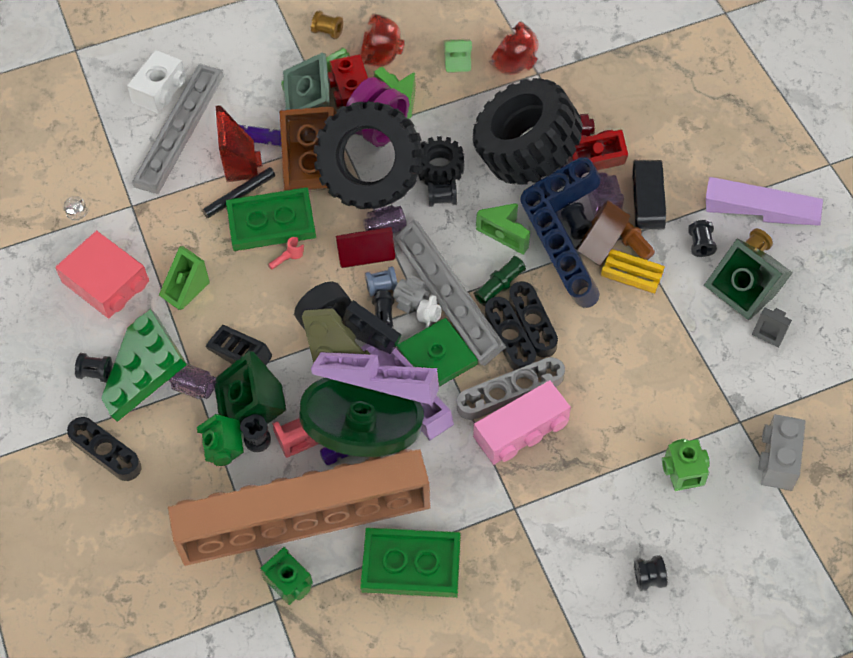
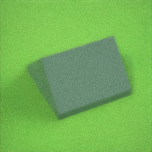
M322 52L283 71L286 110L329 107L330 100L325 53Z

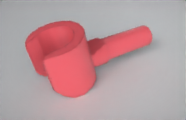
M291 237L287 242V250L268 264L271 270L289 258L300 259L303 256L304 244L296 247L298 245V237Z

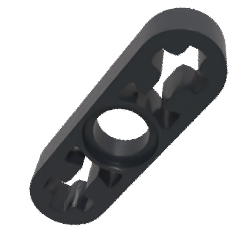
M524 281L514 283L509 290V303L531 341L536 355L543 358L552 356L557 350L558 336L534 287ZM518 293L527 296V306L524 307V301L521 296L517 297ZM529 314H536L541 318V321L537 324H530L525 320V317ZM541 331L544 341L549 342V346H545L543 343H539V333Z
M503 297L489 299L485 305V317L505 344L506 348L503 350V353L510 367L513 370H517L535 363L536 351L509 301ZM497 308L499 311H503V322H501L499 314L493 312V309ZM507 329H512L518 333V337L508 340L502 336V333ZM519 346H520V352H521L522 356H523V357H527V356H528L527 361H525V362H523V360H522L521 358L517 359V357H518L517 347H519Z
M78 417L69 423L67 434L73 445L122 481H131L140 474L142 466L137 454L87 417ZM80 429L82 431L87 430L92 438L91 441L83 434L78 435L77 431ZM102 443L112 444L111 451L105 455L97 454V447ZM118 455L123 462L127 464L131 462L132 467L130 469L127 467L122 468L118 460H116Z

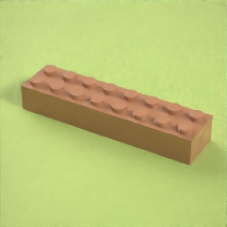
M404 449L392 456L383 458L380 456L370 457L364 462L352 465L343 463L330 470L322 472L316 470L309 471L296 478H278L269 484L261 486L247 485L239 491L230 493L216 492L209 495L208 498L195 501L186 499L168 507L173 542L184 566L430 509V483L421 449Z

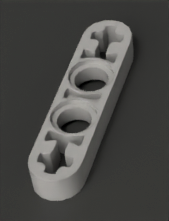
M549 357L466 389L457 397L458 414L464 419H477L497 411L549 380L557 387L564 380L565 366L561 360ZM550 368L552 372L557 371L556 376H552L550 373L546 374V369ZM525 377L529 378L533 385L523 389L516 384V381ZM494 388H501L505 391L506 395L502 399H494L489 395V392ZM470 400L471 403H475V408L471 409L469 405L465 406V401Z

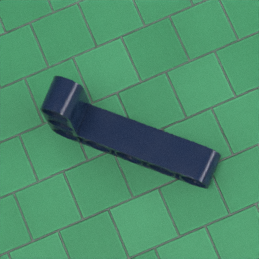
M585 157L572 161L525 189L521 194L520 201L568 293L580 307L589 308L594 306L599 300V290L557 214L558 211L591 193L600 185L601 177L593 162ZM552 222L548 227L544 228L547 223ZM564 243L561 248L555 249L559 244ZM576 265L572 271L567 272L570 266ZM588 287L585 293L578 294L582 288Z

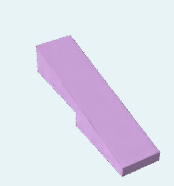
M709 177L706 193L707 212L763 215V222L821 225L823 199Z
M369 344L361 347L363 351L368 350L370 355H378L379 365L414 367L396 348L389 354ZM437 396L432 405L421 403L424 411L421 431L429 441L454 425L451 410Z
M320 352L311 367L312 374L429 405H432L439 390L437 368L382 366L378 363V355Z

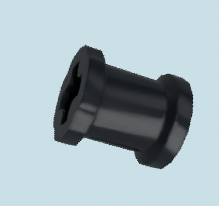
M451 181L450 184H433V182H428L429 207H434V204L441 203L457 205L456 181Z
M580 202L566 206L561 212V217L570 226V234L575 240L582 239L592 226L591 221L587 219L584 213V206Z
M698 220L688 226L689 235L693 239V245L691 246L692 255L708 257L717 251V245L712 240V232L714 230L712 222Z
M80 353L75 363V376L77 379H83L84 377L100 379V382L107 383L112 370V359L109 356H104L103 358L88 357L86 353Z
M253 414L243 419L240 429L244 435V443L247 449L252 452L266 450L271 444V436L265 418Z

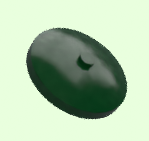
M322 378L311 384L304 391L299 408L300 423L313 440L330 450L359 457L386 456L408 448L418 439L424 419L423 407L418 401L329 378Z

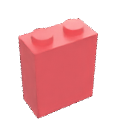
M97 230L55 266L61 282L108 319L116 312L121 311L126 303L136 293L143 291L149 282L145 267Z

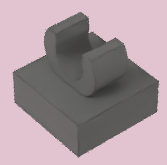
M765 307L760 314L752 335L779 348L792 320L785 317L786 312L778 308L772 311Z

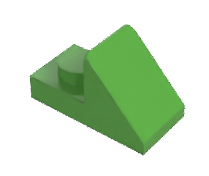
M470 39L444 40L446 72L471 71L472 41Z
M383 67L375 70L374 77L390 86V89L394 88L409 98L410 105L406 118L410 119L412 117L416 92L415 72L398 81L393 73H389Z
M518 204L492 207L477 212V231L522 255L529 248L530 231L523 225L515 223L517 220Z

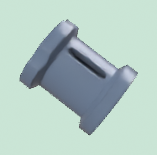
M393 266L388 267L386 271L372 274L370 272L365 273L370 297L374 296L378 291H394L398 284Z

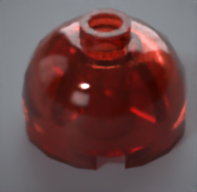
M373 13L367 23L372 25L368 32L365 31L360 55L364 59V65L383 67L392 63L397 54H402L405 40L401 39V31L396 22L384 15Z
M522 21L514 26L513 29L516 31L514 35H507L493 53L492 60L489 61L491 65L505 74H518L525 68L530 71L539 59L535 56L539 48V40L534 31Z

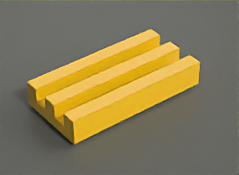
M611 249L605 261V266H603L601 276L655 294L665 266ZM611 267L627 272V274L611 269ZM637 276L653 280V282L638 278Z

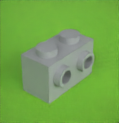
M774 414L770 425L765 424L762 434V443H766L765 452H761L758 470H762L761 485L789 491L793 490L800 476L806 420Z

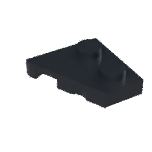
M354 300L346 308L342 323L350 328L356 336L355 339L391 354L402 334Z

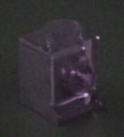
M599 173L601 177L600 185L588 194L594 217L607 199L623 209L624 195L621 194L616 175L608 176L607 173Z

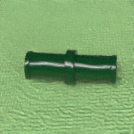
M513 256L499 271L495 270L490 274V279L474 292V297L481 305L485 306L489 299L496 297L501 291H506L510 288V283L526 270V265L519 257Z

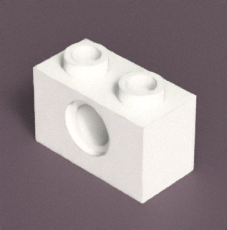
M155 50L127 85L132 103L159 114L162 108L169 104L175 91L185 82L186 74L182 60Z

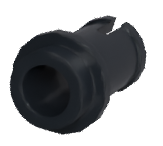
M378 291L372 298V304L375 306V316L393 327L392 305L395 303V299L389 291Z

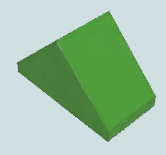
M179 246L159 296L178 310L184 309L210 283L204 260L184 246Z

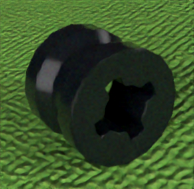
M661 555L653 556L651 560L646 561L642 558L634 559V573L640 591H646L650 586L667 587V571Z

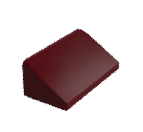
M392 227L336 236L341 268L391 261L396 258Z

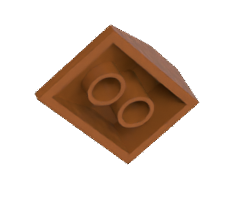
M334 107L279 110L284 191L308 187V190L328 189L319 180L321 175L319 170H315L314 162H317V154H313L314 145H318L319 138H317L319 130L325 127V121L329 116L336 114Z

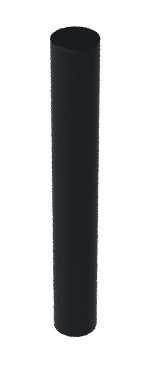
M271 167L267 168L203 208L202 212L208 219L226 208V200L242 198L274 178L275 173Z

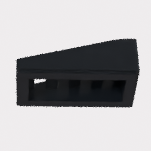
M223 324L206 344V348L231 364L240 359L247 349V352H254L265 366L272 358V353L266 343ZM230 337V340L226 343V345L224 347H221L222 344L226 341V339Z

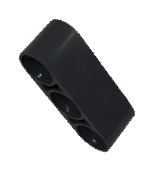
M634 160L632 180L635 228L664 230L666 225L663 162L662 160Z

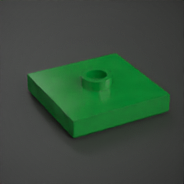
M446 317L397 345V350L414 367L437 368L439 387L478 365V359Z

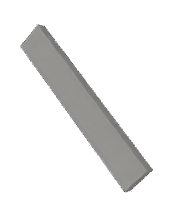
M198 64L132 181L134 188L159 194L224 77L223 70Z
M412 220L394 237L395 241L425 282L432 295L437 297L436 301L469 349L476 356L478 362L481 365H487L506 348L505 344L422 226L416 220Z

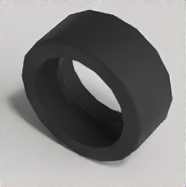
M333 281L324 282L309 290L299 300L295 307L294 316L303 328L302 315L305 310L334 309L343 321L346 308L352 301L338 283Z

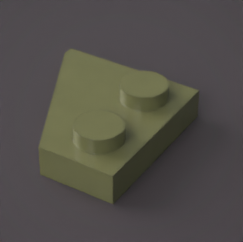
M334 309L304 311L302 320L313 364L320 352L370 355L368 350L363 351L355 342L356 336L350 328L342 323L341 317Z

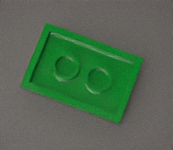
M308 187L226 200L233 251L287 243L291 237H298V241L316 238Z
M366 528L360 586L361 593L458 598L461 532Z

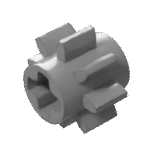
M414 276L411 279L408 278L407 281L401 279L393 293V298L398 302L397 308L408 314L410 311L418 310L420 302L423 299H428L429 292L425 290L426 288H423L425 282Z

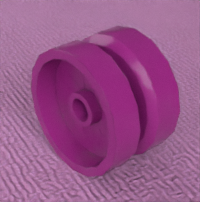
M371 77L363 81L354 90L346 105L347 107L355 102H378L400 110L407 117L410 104L409 98L394 88L390 89V86L378 78ZM363 129L355 133L358 136L362 135L363 139L376 147H383L390 142V139L384 133L375 129Z

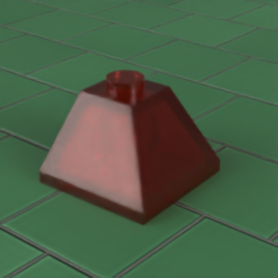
M221 105L215 106L219 152L226 182L250 180L258 175V167H263L261 151L255 150L254 140Z

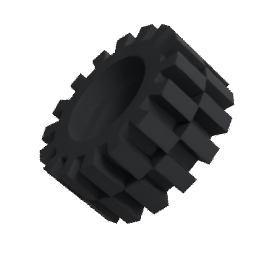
M437 136V141H434L433 137L428 138V144L425 141L421 143V149H424V157H422L421 165H423L422 171L418 174L420 181L424 180L428 186V182L447 184V182L451 183V181H456V179L459 181L461 179V174L464 173V153L462 146L458 147L457 141L451 143V138L446 137V140L443 141L442 136ZM436 158H444L450 161L445 166H434L429 162Z

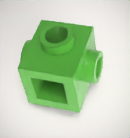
M679 439L669 444L665 457H662V467L665 475H670L674 491L705 486L709 475L710 461L707 451L705 449L702 450L699 439L691 441Z

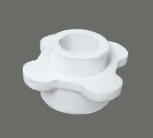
M431 295L429 300L423 299L417 310V319L419 322L426 323V328L433 325L434 322H438L441 317L442 309L440 305H437V297Z

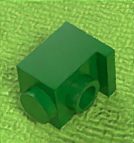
M215 414L197 427V433L202 434L205 461L214 463L216 466H226L244 453L240 420Z
M285 547L260 568L263 579L288 605L292 604L295 600L303 599L311 590V585L313 584L311 574ZM291 571L294 573L291 578H284Z

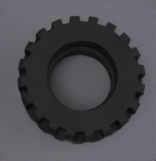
M533 78L532 81L524 79L520 80L518 84L512 83L506 86V90L497 92L493 100H488L484 105L483 112H479L476 118L477 124H474L473 146L492 173L505 183L528 185L529 181L532 183L540 181L541 178L554 173L557 168H562L566 165V160L574 155L576 152L575 146L580 143L583 129L580 114L560 85L551 80Z
M378 102L351 103L350 106H343L336 110L337 113L334 116H329L325 121V127L319 130L317 138H319L318 145H314L313 154H317V162H314L315 170L320 172L321 177L319 180L321 184L328 187V193L333 198L337 197L341 200V203L347 206H355L357 209L381 208L403 198L416 184L418 174L421 173L423 167L421 161L422 157H424V149H421L420 141L422 140L420 134L416 132L413 122L407 119L400 110ZM363 129H375L384 133L394 147L395 159L392 169L385 177L374 182L357 179L349 172L345 163L344 151L347 141L353 134Z

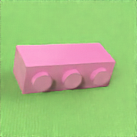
M549 380L474 423L473 437L493 465L501 460L506 462L512 459L518 450L525 446L532 447L536 445L547 433L563 429L568 424L571 407Z

